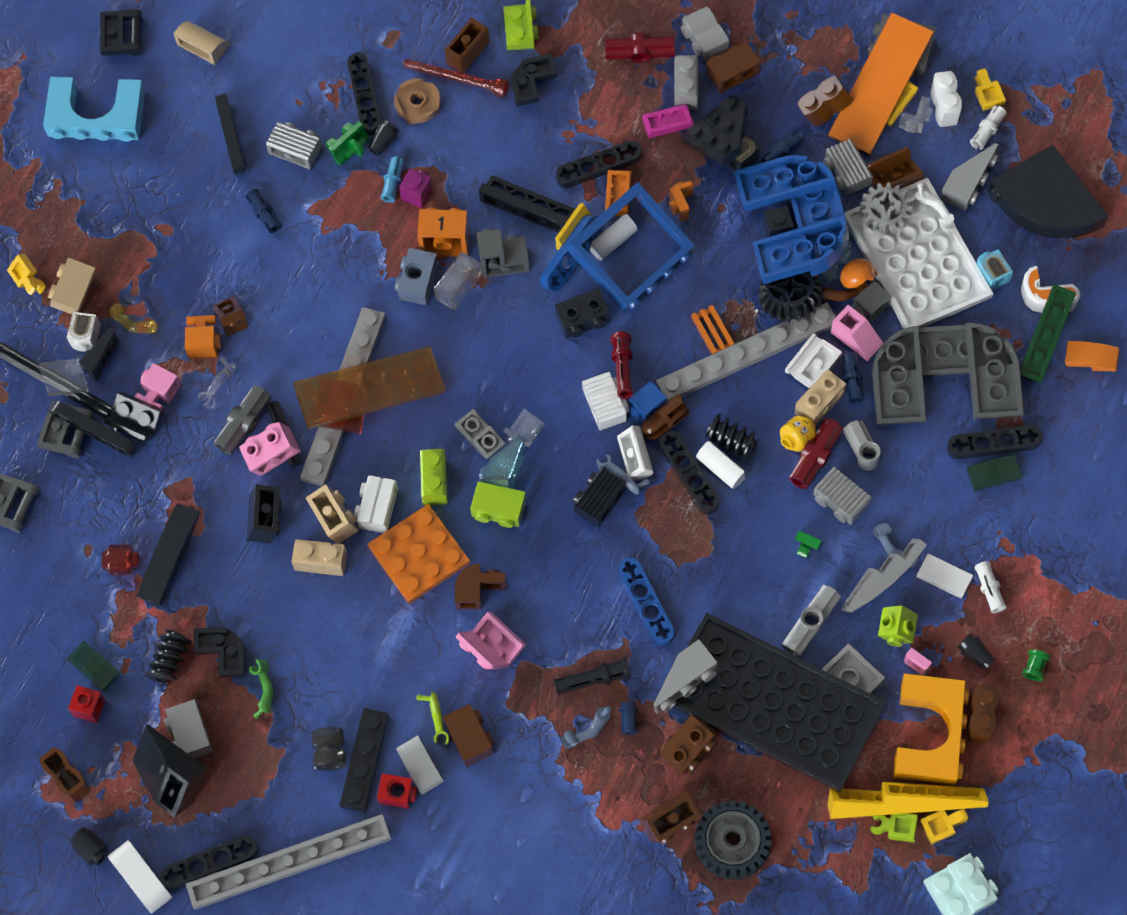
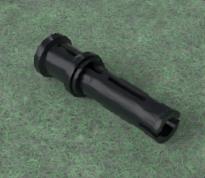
M623 657L621 661L610 664L601 663L602 665H599V668L553 679L557 695L603 682L604 685H609L611 681L618 679H632L626 657Z

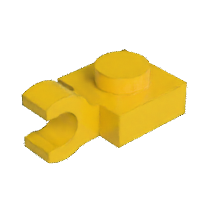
M986 69L976 71L978 76L974 78L978 87L975 88V94L982 110L992 109L995 105L997 107L1005 105L1006 99L998 80L991 82Z
M18 254L7 269L8 273L19 288L25 287L30 295H33L36 290L39 294H42L46 289V285L40 279L34 277L37 270L25 254Z
M964 809L948 816L945 810H941L921 819L920 822L932 845L955 835L953 827L967 822L968 816Z

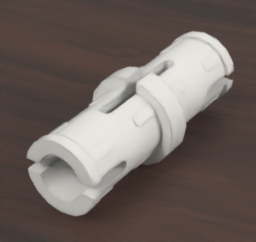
M995 105L986 119L981 121L979 124L980 128L970 140V144L974 148L982 150L989 138L995 135L999 123L1007 114L1003 107L998 106L997 108V105Z
M981 562L975 566L982 584L980 587L981 592L986 595L990 611L992 613L1001 612L1007 607L999 590L1001 587L1000 583L995 580L990 562Z

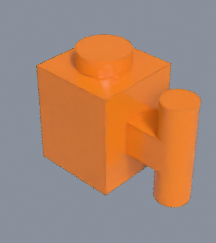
M216 315L187 316V326H196L185 327V351L188 358L217 357V349L221 348V336L216 333L214 326H207L216 324Z

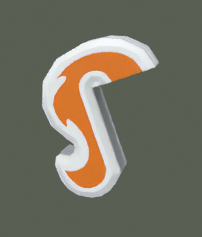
M1037 266L1029 268L1024 275L1021 295L1026 306L1032 311L1042 313L1052 286L1040 287ZM1074 284L1058 285L1076 292L1069 312L1073 311L1080 298V290Z

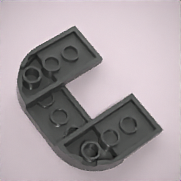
M978 323L923 328L912 326L894 333L879 349L872 366L871 378L873 380L876 426L925 423L926 413L922 377L970 374L973 420L1022 417L1024 413L1020 369L1015 350L1010 342L999 335L995 329Z

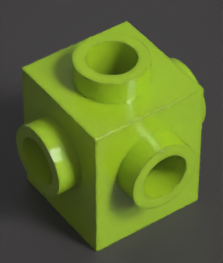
M904 606L884 607L878 636L886 640L887 644L895 647H901L902 644L913 643L918 614Z

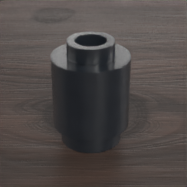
M85 827L78 830L70 840L73 844L72 848L89 866L101 864L108 856V846L92 830H87Z

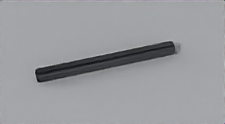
M0 342V358L105 418L111 415L113 406Z

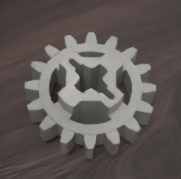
M878 183L876 190L870 187L868 194H863V201L860 204V209H862L861 218H866L865 225L867 226L872 223L873 231L881 228L882 234L885 233L886 229H890L891 233H894L896 226L902 229L904 222H909V215L912 212V207H910L911 198H906L907 191L905 190L900 193L899 185L893 189L890 183H887L886 187H882ZM885 203H887L888 207L887 213H885L884 209Z

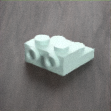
M970 853L923 881L942 915H974L994 904L997 900L996 894H998V889L991 879L988 881L982 874L985 871L982 862L978 857L973 858Z

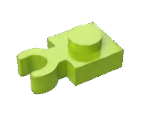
M908 813L891 814V818H886L884 815L873 816L874 820L882 822L879 827L871 826L873 834L880 835L888 832V838L891 840L915 843L918 815Z

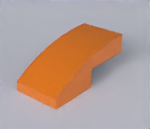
M1068 341L1065 364L1067 367H1091L1093 371L1117 372L1120 349L1119 347L1100 343Z

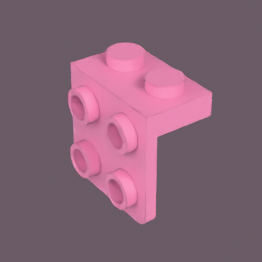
M487 612L472 631L459 632L456 635V638L460 641V647L468 653L472 652L478 658V664L486 670L509 667L526 646L492 612Z

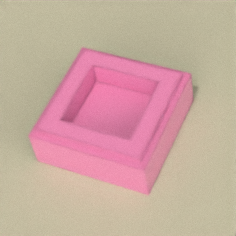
M910 648L904 659V663L921 676L926 675L932 664L931 661L913 648Z

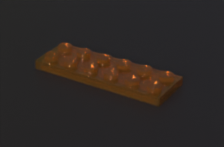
M430 346L294 381L293 383L308 429L440 395L446 391Z

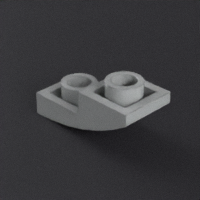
M474 409L454 425L486 460L505 445V442L494 429L488 426Z
M418 735L396 748L422 795L444 782Z

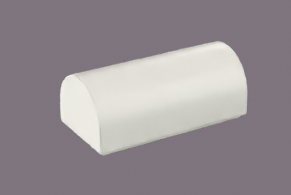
M624 214L591 242L590 252L601 261L637 232V227L633 220L627 214Z
M631 426L619 434L617 439L628 476L632 480H642L651 476L653 469L641 428L639 426Z
M707 441L697 453L696 458L732 489L738 487L745 480L744 470L710 441Z

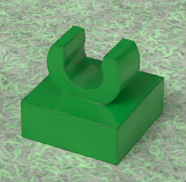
M800 530L795 537V540L801 542L797 554L804 558L808 557L811 548L819 550L823 543L822 540Z

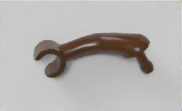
M865 281L862 285L847 291H837L823 287V299L845 301L858 296L869 285Z

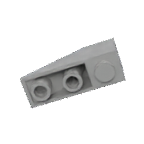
M993 144L955 168L942 189L940 200L964 211L967 210L969 204L974 205L979 195L977 191L979 185L984 186L989 177V173H987L988 168H994L999 158V155L996 154L998 144Z
M699 639L678 654L654 702L656 714L662 710L667 712L674 707L676 700L682 696L687 697L696 690L695 686L702 681H710L717 674V661Z

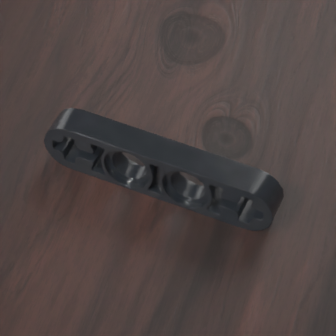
M353 53L349 56L347 64L359 121L363 124L367 135H374L379 123L381 124L368 59L363 53ZM357 61L361 63L362 72L359 73L355 63ZM359 80H367L369 82L365 88L356 86ZM365 99H369L373 102V104L368 108H364L360 105V103ZM367 115L372 116L374 126L369 127Z
M226 93L215 95L234 175L245 173Z
M627 141L563 164L556 171V181L562 188H571L608 174V170H620L634 165L641 159V146L636 141ZM631 149L632 152H635V155L631 156L627 150ZM607 156H613L616 162L612 165H607L603 162V159ZM585 164H591L595 169L591 173H585L582 167ZM567 173L568 176L570 175V179L566 180L563 174Z
M55 400L49 409V413L127 457H132L138 448L131 440L60 401Z
M1031 425L958 434L950 438L947 452L954 459H967L1030 451L1039 447L1043 434L1038 427ZM1028 433H1031L1032 437H1036L1034 442H1030L1028 438L1024 439ZM1017 434L1020 435V436H1019V439H1022L1021 442H1020V444H1018V435H1017ZM1002 436H1010L1013 439V444L1011 446H1004L1000 442V438ZM978 439H985L989 442V447L987 449H980L977 447L976 441ZM969 440H971L972 451H970V446H968ZM955 443L964 446L961 452L957 448H953Z
M667 431L660 437L662 453L698 510L708 515L715 513L719 507L718 494L680 435L674 431ZM667 439L670 441L675 440V449L677 451L675 454L670 445L665 446ZM685 457L690 461V464L686 468H680L676 464L677 459ZM692 477H698L703 483L700 487L693 488L688 482ZM704 490L706 498L708 500L713 499L711 507L708 504L703 505L704 497L701 493Z
M249 836L239 837L166 866L161 871V882L170 890L180 889L192 881L253 860L257 856L258 846L254 839ZM247 843L248 846H253L249 849L250 853L247 855L244 852L236 853L238 859L234 860V855L230 848L233 847L235 852L243 849L242 844ZM219 852L228 853L229 858L224 865L215 863V856ZM196 861H201L204 863L202 873L192 874L190 871L191 865ZM185 866V871L189 878L185 879L184 875L176 877L175 883H172L170 880L166 881L170 877V872L174 871L176 875L183 873L181 867Z

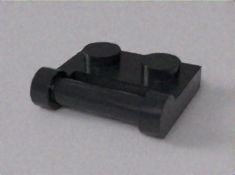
M140 10L100 12V52L102 56L124 54L139 56L142 54V45L140 44L142 12ZM125 21H131V43L125 44Z

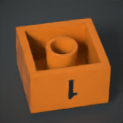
M434 207L419 209L417 236L420 250L437 253V256L468 257L470 230L467 211L459 208H452L450 210H439Z

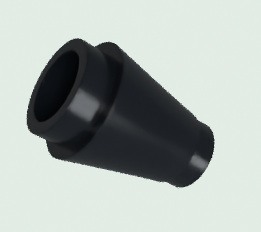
M386 120L382 124L379 123L368 149L375 155L380 156L398 138L399 129Z
M970 633L957 646L961 651L960 654L984 670L995 660L978 635L975 637Z

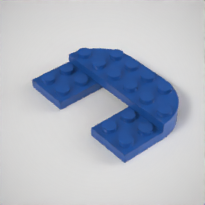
M792 155L734 171L745 212L791 199L799 228L752 242L763 284L808 271L811 272V276H815L827 271L841 258L848 245L849 229L834 176L826 165L820 161L818 163L810 161L807 156Z

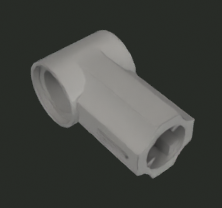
M862 420L849 423L843 428V432L857 457L858 466L864 471L876 469L879 464L880 447L874 443ZM871 454L874 458L867 459L863 455Z

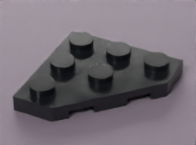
M732 95L726 98L720 105L680 136L682 142L717 163L726 166L740 155L743 150L742 137L745 136V116L748 114L746 103Z

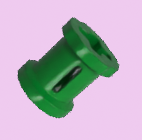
M1030 649L1028 651V663L1026 669H1023L1022 676L1033 681L1042 682L1046 662H1049L1051 657L1043 651Z

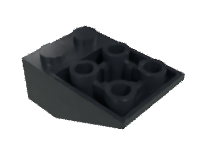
M149 724L145 726L133 758V763L154 802L175 818L193 804L207 768Z

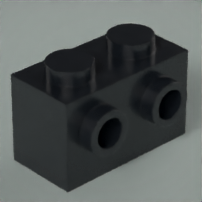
M600 289L555 304V315L565 338H576L583 335L585 331L593 328L601 329L607 323H610V312Z
M255 484L249 495L247 541L271 544L274 537L279 535L281 522L278 521V513H280L282 499H279L280 487Z

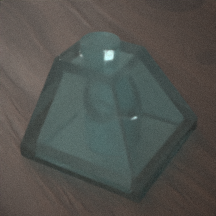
M518 435L488 460L487 466H482L479 474L481 482L510 489L514 488L526 455L524 436Z

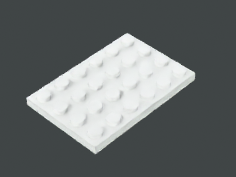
M928 177L899 189L900 193L906 190V198H911L910 207H912V212L909 215V222H904L902 229L896 226L894 233H891L890 229H886L885 233L882 234L881 228L873 231L872 223L866 226V218H861L862 209H860V206L844 212L848 228L864 258L874 265L878 273L877 276L874 274L879 285L892 296L890 305L903 329L912 326L923 328L993 297L991 288L957 228L955 227L944 232L939 223V219L942 218L940 213L934 207L916 200L915 194L919 191L917 186L920 183L923 184L924 191L939 198ZM885 203L884 206L885 213H887L888 210L887 203Z

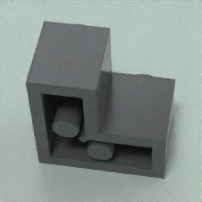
M493 228L476 232L483 278L530 272L525 236L513 235L502 239L500 229Z

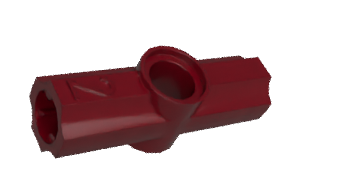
M634 33L629 38H606V60L630 59L635 63H644L649 61L650 58L674 57V36L649 37L645 33Z
M825 418L817 430L814 439L808 440L799 462L789 476V480L798 488L808 489L819 469H823L832 453V448L843 431V427L837 421Z

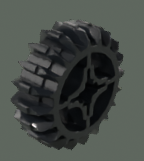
M810 271L763 284L761 280V287L758 290L759 303L763 307L765 314H769L771 319L777 317L779 322L787 319L788 323L792 319H796L799 322L801 317L808 319L809 313L816 314V310L818 307H821V300H823L822 282L817 275L811 276Z

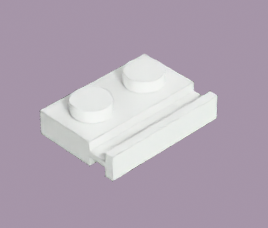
M813 333L786 367L785 372L791 374L796 380L810 388L827 369L831 370L841 357L842 351L824 339L821 340Z

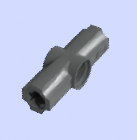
M253 385L241 404L236 405L230 411L226 421L227 424L213 442L214 446L226 455L232 456L244 437L250 435L255 430L260 414L272 398L271 394L262 387Z

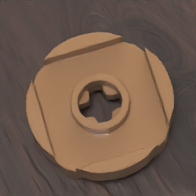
M415 78L407 80L399 86L398 92L394 96L395 109L397 114L407 124L424 123L439 114L440 94L433 83L423 82L422 79ZM418 97L419 100L423 99L421 104L416 105L413 104L414 98Z

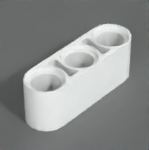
M129 840L107 856L151 914L172 899V896Z

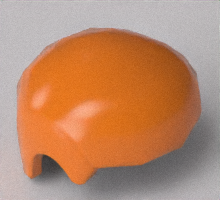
M864 258L853 259L843 267L840 273V281L844 288H856L867 279L873 281L874 274L877 276L878 273L869 260Z

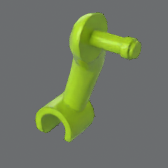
M431 692V696L418 694L416 700L430 701L431 714L436 730L434 735L435 743H438V736L444 734L446 736L445 743L448 745L450 736L444 731L442 712L437 694L435 692Z

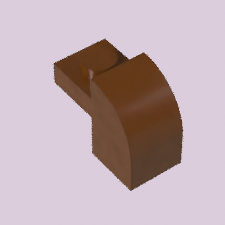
M480 563L470 565L462 570L455 583L456 609H481V590H506L505 572L487 570L486 573H481Z

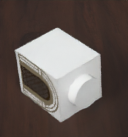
M72 313L67 339L72 348L77 351H87V349L90 350L96 344L101 326L97 315Z

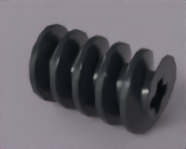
M718 413L709 425L705 438L709 435L711 443L718 439L717 446L722 448L726 444V451L728 452L735 448V456L739 457L744 452L743 460L748 461L753 455L760 437L757 440L755 439L756 431L754 430L747 435L746 426L739 431L738 422L729 426L730 418L728 417L721 422V413Z
M165 630L166 633L160 636L162 643H158L156 646L159 652L153 654L155 661L149 663V667L152 670H148L145 676L161 685L171 686L169 681L178 680L172 673L181 672L182 670L176 663L185 662L180 653L187 654L189 652L183 645H191L192 641L181 633Z

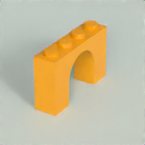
M912 674L903 675L899 705L928 708L937 712L946 722L948 739L939 748L928 751L897 747L893 779L955 786L957 779L962 778L963 763H959V753H964L965 739L961 738V729H965L967 723V714H963V704L967 705L969 690L965 689V681Z

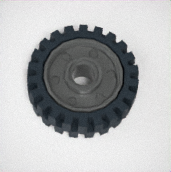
M730 800L728 803L725 801L720 802L719 805L710 807V810L706 811L698 822L695 831L697 856L701 864L706 867V870L713 872L719 878L721 876L726 880H741L743 877H750L753 873L760 870L770 853L772 841L769 824L764 819V815L756 811V808L752 805L748 806L742 801L737 803L736 800ZM730 835H735L739 838L740 843L734 846L729 845L726 838Z

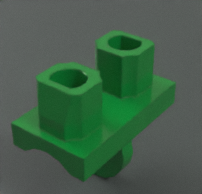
M359 121L355 124L348 122L342 127L341 132L343 135L339 139L331 137L326 142L329 152L340 166L354 154L359 157L365 154L362 147L370 140V137L365 132L363 124Z

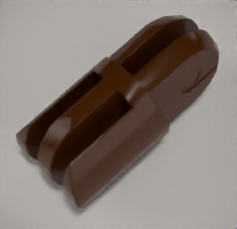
M676 394L642 423L641 431L646 439L654 440L661 437L691 414L682 397Z

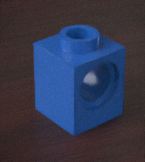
M650 381L629 398V412L633 418L644 422L667 402V397Z

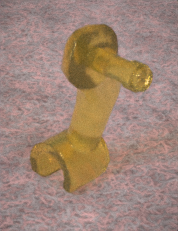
M118 303L109 310L110 317L119 321L131 332L153 334L158 329V325L154 320L143 322L131 321L123 314L125 309Z

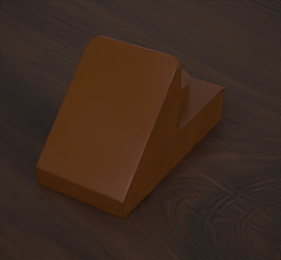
M234 296L212 306L227 336H231L248 327L245 320L246 316Z

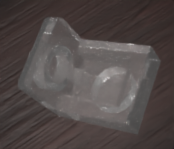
M921 97L916 116L902 113L899 127L908 132L922 133L925 121L930 122L933 111V108L929 107L931 98Z
M523 409L511 428L506 427L503 432L509 436L507 440L515 446L523 445L529 447L545 425V422L529 410Z

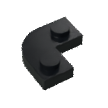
M552 54L522 60L521 65L511 74V85L516 106L539 102L535 82L557 78Z
M224 627L194 628L195 655L219 654L220 678L245 677V648L237 634Z

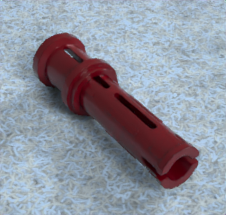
M624 331L612 334L610 343L613 345L611 358L616 364L617 395L621 399H628L633 395L630 361L633 358V352L630 349L631 335Z

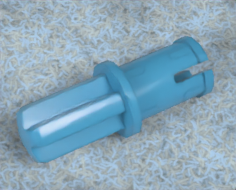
M398 156L391 158L388 172L383 178L385 183L380 198L389 203L395 202L398 185L402 183L400 177L404 159Z

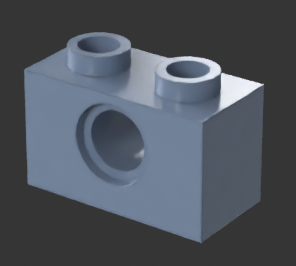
M413 248L408 249L407 256H403L401 260V270H403L401 277H397L395 282V290L398 292L399 300L427 305L438 266L437 253ZM413 274L421 275L420 277L415 279L411 278Z

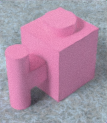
M153 363L141 376L140 383L144 392L147 393L146 396L136 393L134 397L163 409V405L157 403V400L159 399L169 404L179 390L181 383L177 375Z

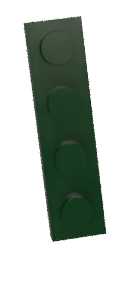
M1055 284L1052 285L1020 366V376L1037 383L1042 382L1076 292Z

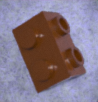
M904 147L867 164L873 176L871 185L875 189H877L878 183L882 187H886L887 183H890L893 189L899 185V189L924 179L923 171L911 159V152L908 147Z

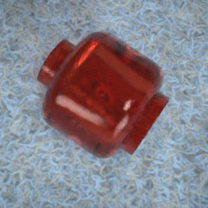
M128 543L110 544L106 551L102 552L103 570H107L111 576L131 575L134 572L135 566H139V552H134L133 546Z

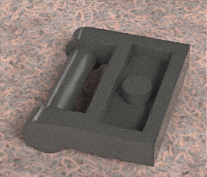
M68 405L93 419L94 412L91 410ZM48 410L37 446L39 449L66 454L73 458H80L82 452L80 447L85 433L76 429L71 445L65 444L71 426L54 417Z
M0 473V526L20 533L23 528L22 522L34 496L38 495L40 488L34 484ZM19 490L25 491L13 520L7 518Z

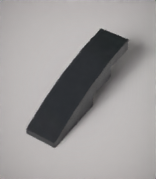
M179 503L176 504L154 550L136 597L162 605L169 583L174 580L180 560L185 558L200 511Z

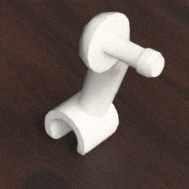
M918 184L919 191L915 194L916 200L934 207L940 213L942 218L939 219V223L944 232L955 228L954 216L948 212L944 203L939 198L924 191L923 184Z

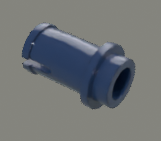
M622 702L621 707L618 708V711L621 712V734H637L636 712L639 711V708L636 707L635 702Z

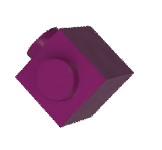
M410 168L399 186L401 199L419 208H423L433 191L431 177L422 170L416 171Z

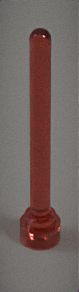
M404 59L402 62L403 67L488 89L496 97L505 98L508 91L509 81L498 78V80L490 81L410 59Z

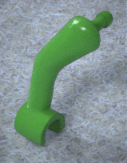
M263 659L256 660L259 667L250 666L249 668L252 674L259 676L263 688L261 700L258 702L260 709L253 715L255 719L259 718L263 712L269 713L271 711L274 694L272 683L267 674L269 663Z

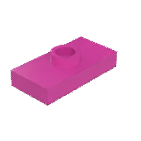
M687 104L642 115L648 138L689 129L693 126Z

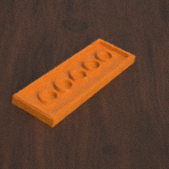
M891 13L850 91V95L853 98L852 103L840 111L828 136L839 142L851 139L858 151L870 156L934 32Z

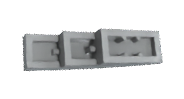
M912 539L901 556L890 553L879 571L875 568H868L841 609L844 612L851 613L877 597L913 564L927 544L920 539Z

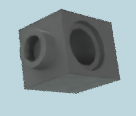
M874 280L854 298L852 308L871 323L890 306L892 296Z

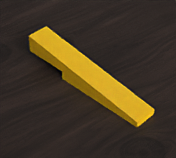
M882 782L881 791L842 789L840 793L830 788L828 810L830 818L837 819L988 807L989 801L984 788Z

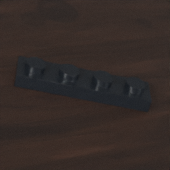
M363 708L340 801L341 808L366 812L389 714L386 712Z

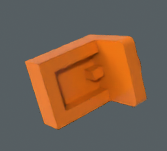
M692 181L679 182L670 188V210L673 215L678 216L680 222L689 219V206L685 198L693 194Z

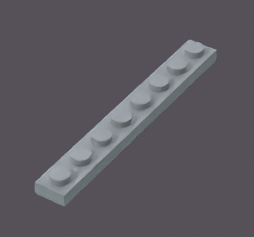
M828 302L824 303L821 307L817 308L816 314L809 313L808 319L801 317L799 322L796 319H792L790 323L785 321L664 376L656 380V385L667 397V401L676 394L683 397L808 340L813 333L818 335L831 329L832 322L836 316Z
M365 307L361 309L301 473L300 479L303 482L321 487L326 484L386 318L383 312Z
M383 814L192 881L187 883L186 887L193 909L197 910L390 841L391 837Z

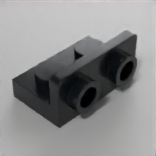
M121 391L117 393L112 413L105 418L104 423L110 425L117 432H125L132 435V438L135 440L147 441L157 435L164 410Z

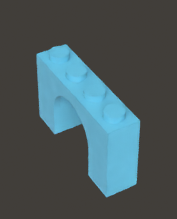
M50 77L43 123L48 137L55 139L71 137L78 140L96 138L102 141L119 139L126 142L139 140L145 99V89L142 80L119 79L116 101L111 111L100 118L86 119L75 113L78 89L72 77Z

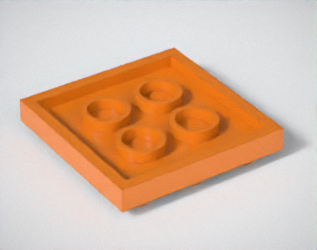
M429 504L367 544L372 554L408 604L470 564L468 557Z

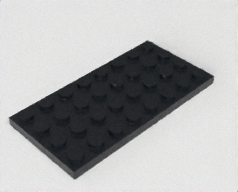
M706 612L687 647L699 639L717 661V674L710 681H702L695 686L696 690L687 697L682 696L676 700L673 708L688 716L697 714L710 727L841 793L884 712L887 702Z

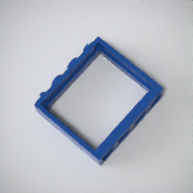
M637 182L570 241L565 248L620 310L623 311L628 306L630 309L634 308L641 301L639 296L644 291L649 294L658 286L656 280L661 276L666 279L675 270L673 265L677 261L681 264L692 255L690 250L695 245ZM636 198L681 249L627 297L582 245Z

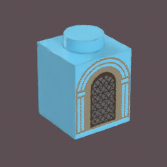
M999 249L993 252L987 251L978 257L976 264L992 291L1010 282L1013 271Z

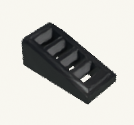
M110 328L79 361L83 372L95 381L98 380L119 341L115 330Z

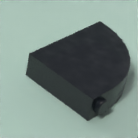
M1054 145L1047 147L990 181L988 195L992 202L997 203L1011 220L1024 229L1045 237L1066 239L1085 236L1103 228L1108 218L1106 212Z

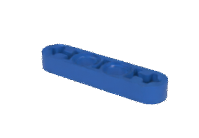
M585 215L579 221L542 272L540 277L542 288L558 291L579 264L565 247L590 225L597 216ZM602 228L582 245L586 251L590 249L591 242L600 235ZM567 256L568 264L563 268L562 260Z
M630 557L623 559L619 564V576L655 644L658 646L669 645L674 638V629L638 560ZM627 565L631 568L635 567L634 576L636 580L633 582L630 573L625 572ZM636 586H645L648 593L643 597L636 596L634 594ZM651 606L657 608L659 611L658 616L648 618L644 613L646 608ZM659 622L664 632L669 631L666 639H663L662 636L657 637L659 630L656 624Z

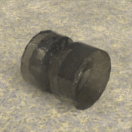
M326 727L311 732L312 748L316 749L313 753L314 769L330 771L344 768L347 765L346 751L341 748L345 745L344 730L338 727Z

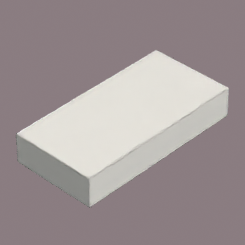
M927 554L916 577L962 599L973 575L935 556Z

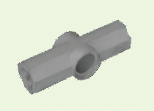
M823 584L809 606L802 611L801 617L781 644L786 652L800 658L841 599V595L835 589ZM814 617L818 623L809 625L805 622V619Z

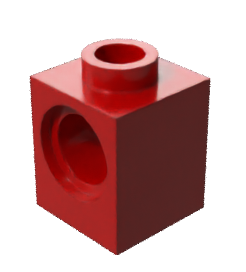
M76 685L68 710L76 718L98 724L106 699L99 691Z
M382 773L377 795L378 803L409 809L410 803L415 802L417 796V787H414L413 779ZM396 787L405 789L404 794L400 797H394L391 793Z

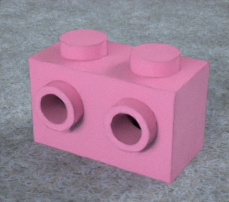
M280 422L268 425L265 431L249 437L246 443L239 446L249 470L260 476L301 452L290 427Z

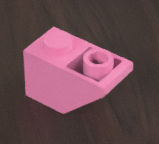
M849 305L832 322L831 334L867 362L883 345V342L868 320Z

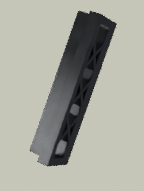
M491 175L487 184L482 183L479 188L481 202L558 233L575 210V208ZM496 184L503 187L504 191L493 187V185ZM521 194L525 197L526 200L514 195ZM541 202L546 205V208L539 206L536 203ZM559 211L566 212V213H568V216H564V215L559 214V213H557V212H559Z

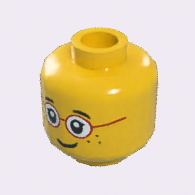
M794 416L780 429L782 445L788 450L801 452L808 440L814 439L816 436V427L812 420L802 416Z

